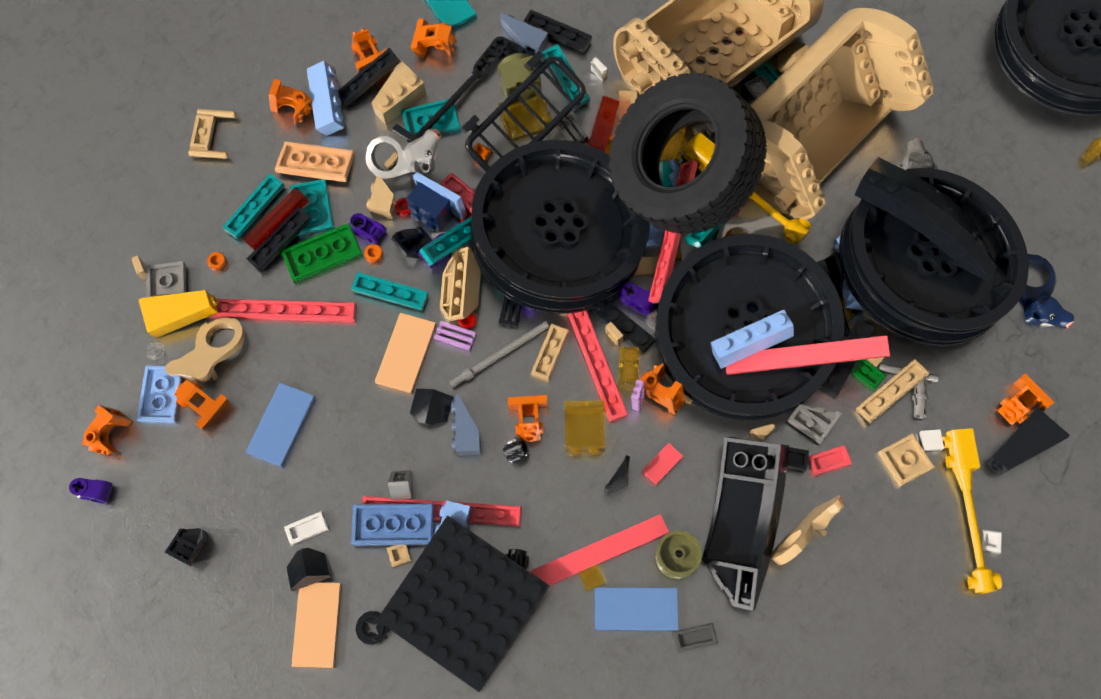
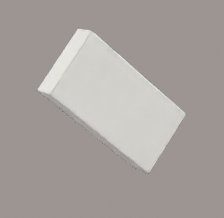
M322 511L284 527L291 546L329 531Z

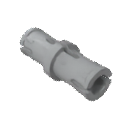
M923 379L914 387L912 401H914V417L918 419L927 417V379Z

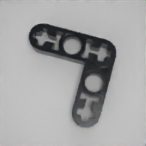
M499 36L492 41L474 64L473 71L479 74L480 80H484L491 74L503 57L510 56L512 51L517 50L529 56H534L535 54L513 41ZM489 55L496 57L493 61L486 59Z

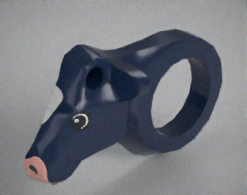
M1028 254L1029 263L1039 266L1044 271L1046 279L1045 284L1040 287H1032L1026 284L1020 298L1024 307L1025 321L1030 325L1071 327L1074 322V315L1063 309L1059 302L1051 296L1057 282L1053 266L1047 259L1039 255Z

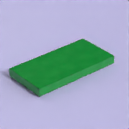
M349 223L281 251L294 284L363 256Z

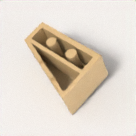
M401 60L372 101L375 115L385 125L389 124L402 113L401 110L409 108L426 95L424 82Z

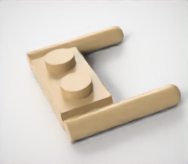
M198 109L188 152L189 156L227 159L229 156L228 152L210 151L216 121L215 117L236 118L237 113L226 110Z

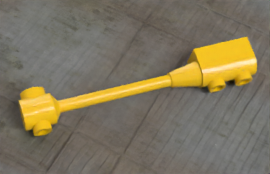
M698 132L683 150L685 152L684 158L687 161L695 160L698 162V169L702 172L713 155L715 144L701 132ZM755 192L752 196H749L756 204L784 225L783 233L786 235L784 237L786 242L799 245L811 231V224L807 219L795 218L788 220Z
M973 428L948 431L946 436L942 437L944 449L948 448L950 456H946L945 462L947 468H952L961 491H963L977 568L971 572L972 576H968V586L970 589H975L976 594L996 592L997 589H1001L1002 580L998 572H993L992 569L985 565L971 492L972 472L980 468Z

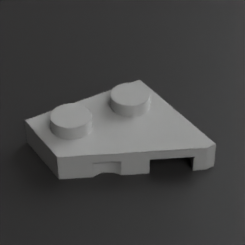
M799 404L787 422L821 444L842 413L840 411L830 412L825 411L823 408H811Z

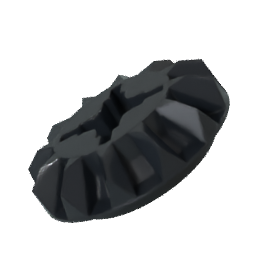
M368 611L359 617L356 623V634L363 643L376 645L383 641L388 634V628L377 621L381 614L380 612ZM367 621L373 625L378 623L376 626L378 634L374 632L368 633L370 628L366 623Z

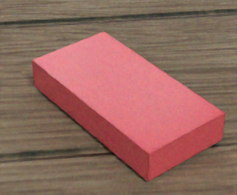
M668 443L642 470V473L657 485L683 458V455Z
M845 445L808 457V463L813 476L852 464Z

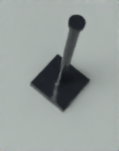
M472 71L464 84L415 135L398 124L392 128V132L403 137L408 143L422 137L474 82L480 80L479 74Z

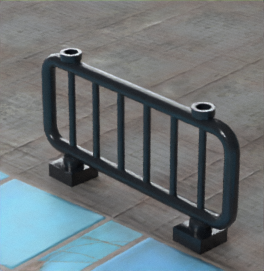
M538 51L524 65L528 71L531 68L534 71L479 126L477 122L480 119L473 115L460 128L464 134L468 131L471 133L465 142L466 151L485 172L490 166L473 149L472 143L480 137L501 158L502 155L482 135L491 124L514 148H518V145L495 122L504 111L532 139L530 143L542 141L571 111L575 113L581 108L582 104L580 102L586 93L585 85L563 60L558 57H549L542 62L541 59L544 55ZM551 64H556L578 87L579 93L573 100L545 71ZM542 73L570 102L561 112L533 84ZM529 86L557 114L548 125L520 97ZM516 99L545 127L536 137L507 109Z

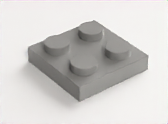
M180 261L146 266L147 297L186 293V264Z

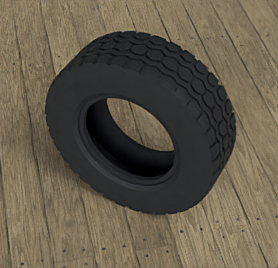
M684 73L655 83V86L649 87L644 91V94H640L635 99L634 104L632 103L628 107L626 114L619 121L620 125H617L614 133L615 137H613L611 142L612 149H610L609 159L611 160L609 161V170L612 172L610 176L613 186L622 202L632 212L658 228L680 234L707 231V228L717 227L719 223L722 224L729 220L730 216H734L740 210L739 208L747 203L749 196H752L756 190L755 186L759 184L762 177L761 172L764 171L766 163L764 159H766L767 149L765 148L767 146L766 136L764 135L765 131L762 122L752 106L727 83L713 76L702 73ZM698 122L712 123L715 131V148L706 168L695 179L684 185L664 187L660 178L659 165L661 155L669 140L688 125Z

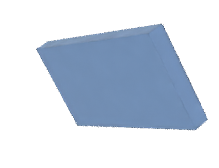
M279 382L247 447L246 453L283 467L315 400V396Z
M434 504L353 505L351 545H428L433 537Z
M595 588V630L678 631L677 588Z

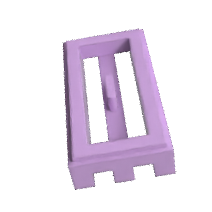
M440 321V326L437 328L434 340L467 351L471 350L476 332ZM443 328L470 336L471 338L444 330ZM441 334H444V335H447V336H450V337H453V338H456V339H460V340H463V341H466V342H469V343H468V345H467V344H464V343H461V342H457V341H454V340H451V339L442 337V336H440V335H441Z
M636 380V387H634L631 401L632 410L639 411L645 396L644 382Z

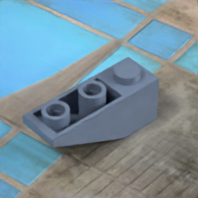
M501 13V26L516 44L534 54L538 51L543 53L548 44V33L545 30L533 27L527 22L519 21L511 15Z
M455 394V401L451 402L452 413H455V420H452V431H455L456 438L452 439V449L456 450L458 456L481 455L480 432L459 394Z

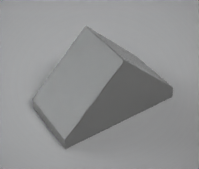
M411 470L391 472L388 481L391 500L412 499Z

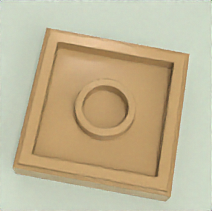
M913 433L878 452L899 487L935 468Z

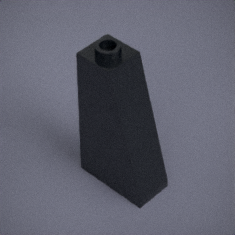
M1037 408L986 462L989 463L993 471L1002 475L1061 443L1070 435L1042 410Z

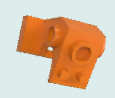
M418 19L410 49L419 59L425 58L429 46L445 50L450 56L452 51H455L453 45L457 43V39H455L452 26L446 23L429 25L425 19Z
M362 28L358 33L357 31L353 32L351 48L354 54H358L361 59L355 62L359 73L387 49L381 52L376 50L377 42L373 35L370 36L368 29ZM372 50L374 55L365 58L363 54Z
M273 80L269 91L271 111L278 113L281 106L289 105L295 109L293 115L294 125L302 122V117L308 115L312 110L311 98L301 90L281 85V80Z
M664 364L655 365L652 371L645 372L639 380L644 382L647 397L668 408L669 413L676 415L685 402L683 386L677 381L671 387L662 386L660 380L666 373Z
M1025 373L1013 383L1020 392L1013 398L1010 396L1006 397L1000 403L1002 407L998 412L1011 425L1015 422L1020 424L1029 417L1027 413L1031 408L1035 406L1045 411L1054 401Z
M186 379L184 383H181L176 388L174 393L178 398L176 402L183 408L189 406L201 416L195 425L202 429L227 398L220 394L214 401L201 391L203 387L195 380L191 383ZM195 393L206 399L199 408L189 402Z
M547 395L508 397L509 411H519V424H515L516 436H520V439H523L525 442L540 441V434H544L543 422H539L538 408H548ZM535 416V423L523 422V417Z
M98 405L94 410L97 416L86 429L82 445L89 446V451L111 456L112 452L118 453L119 451L109 443L108 435L110 431L116 426L128 427L132 420L118 409Z

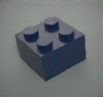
M421 182L416 185L406 198L411 217L417 222L422 221L425 223V226L431 231L442 232L453 218L450 201Z

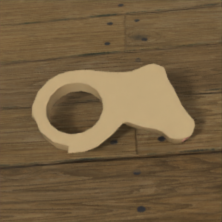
M220 318L209 324L205 322L197 332L195 349L179 359L170 361L165 366L166 373L170 376H181L187 380H195L202 383L210 378L216 381L218 377L214 367L217 363L230 357L242 347L245 340L243 327L235 318ZM225 328L235 330L233 339L227 345L219 348L209 346L211 337L217 331Z
M838 495L813 508L804 520L778 544L771 554V559L779 566L796 557L812 539L813 531H817L824 537L827 534L825 528L833 516L840 512L845 504L841 496Z

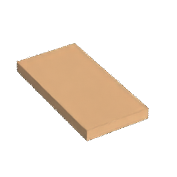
M285 141L275 171L282 174L346 182L355 152L354 150Z
M400 313L375 383L412 394L436 323Z
M314 583L299 589L292 667L334 668L341 583Z

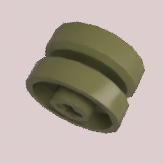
M681 530L672 531L663 536L655 554L656 565L661 573L675 580L686 579L694 574L702 559V549L699 541L689 532ZM675 552H678V555L681 553L683 556L681 558L676 557Z

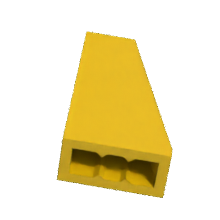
M206 290L139 299L147 333L155 338L218 313L216 297Z

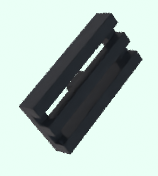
M504 296L498 323L501 326L506 325L507 327L513 326L517 328L522 305L518 304L513 322L511 320L515 302L511 301L508 318L504 320L509 300L508 297Z

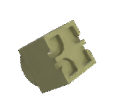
M517 53L504 58L499 63L498 72L505 99L534 71L533 68L528 71L524 67L533 55ZM539 76L533 84L542 93L541 77ZM531 86L520 95L526 103L527 99L531 101L541 99ZM516 99L509 107L519 105L520 101Z

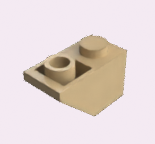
M376 176L375 182H372L371 185L372 195L367 200V209H369L371 216L393 219L396 203L395 197L383 179Z

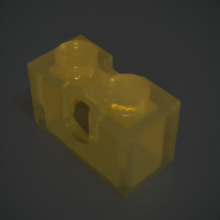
M620 347L619 391H633L634 387H636V380H639V347Z

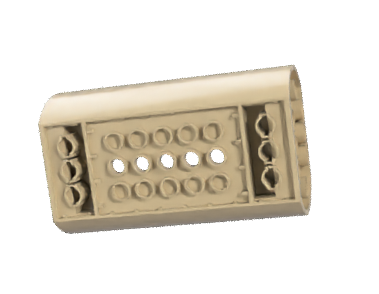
M669 0L645 19L633 18L616 31L613 42L615 59L624 81L633 90H637L638 95L644 94L645 90L655 86V83L661 80H666V78L674 75L678 76V74H690L691 72L713 76L727 83L730 87H734L817 24L822 14L824 0ZM742 31L745 32V34L737 35L735 32ZM727 40L732 43L730 45H724L722 42ZM715 50L719 53L717 55H711L709 51ZM703 60L705 64L698 65L696 61Z
M872 8L851 9L844 13L751 104L762 122L767 143L765 147L767 154L766 159H764L766 162L764 171L761 172L762 177L759 184H756V190L754 191L757 195L783 216L805 220L816 215L826 204L825 195L822 193L819 184L892 110L909 111L916 109L935 92L917 30L899 17L882 10Z

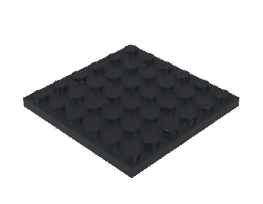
M447 515L377 621L473 689L480 692L550 585Z

